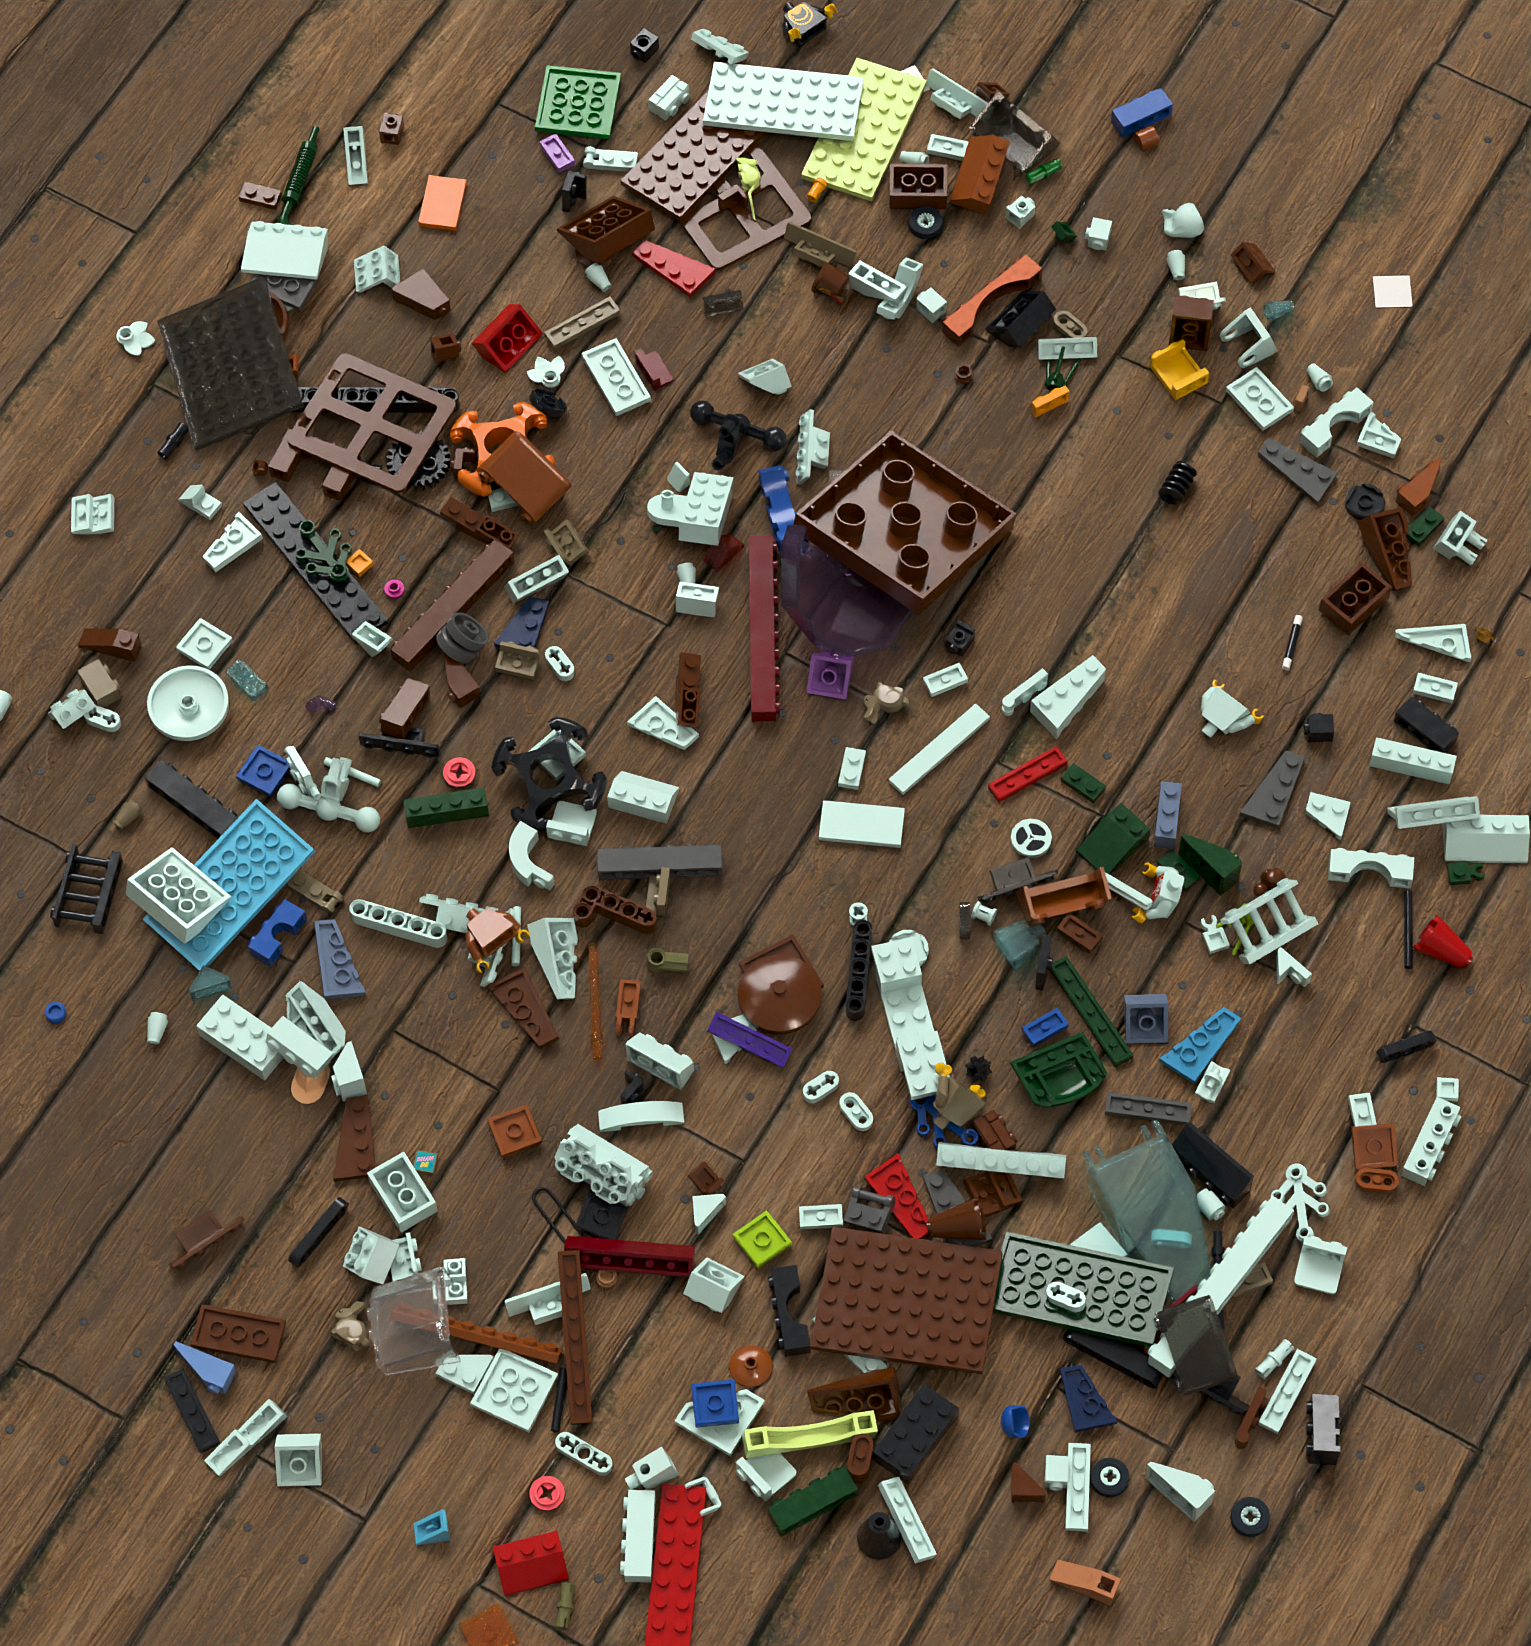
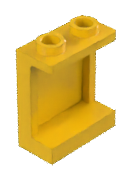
M1183 339L1171 343L1163 350L1154 352L1150 359V368L1175 401L1206 385L1209 379L1208 370L1206 368L1200 369L1185 349L1186 342Z

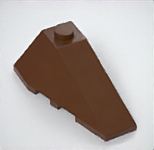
M1402 507L1371 514L1357 522L1365 544L1392 586V589L1395 591L1412 586L1411 564L1408 561V551L1410 548L1407 543V533L1409 531Z
M895 1367L870 1371L807 1391L813 1412L849 1415L874 1410L876 1421L897 1419L902 1413L900 1387Z

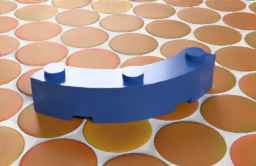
M781 465L757 470L762 494L768 498L769 505L766 506V510L782 558L786 560L807 555L806 549H809L808 540L792 530L797 511L794 512L788 492L786 482L789 481L787 470H784Z

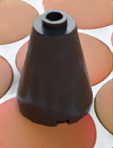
M876 1512L860 1525L857 1532L858 1546L869 1558L876 1560L887 1559L898 1550L901 1543V1533L896 1523L883 1512Z

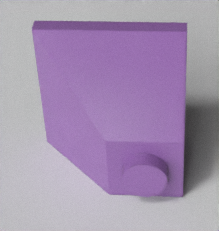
M837 651L812 653L806 693L847 699L854 654Z

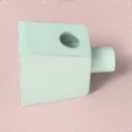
M660 1447L632 1465L635 1473L626 1477L625 1480L631 1490L641 1484L646 1490H650L677 1477L679 1474L670 1456L663 1447Z

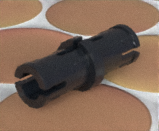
M179 422L174 431L168 434L166 442L157 454L167 460L174 449L180 446V441L189 431V427Z

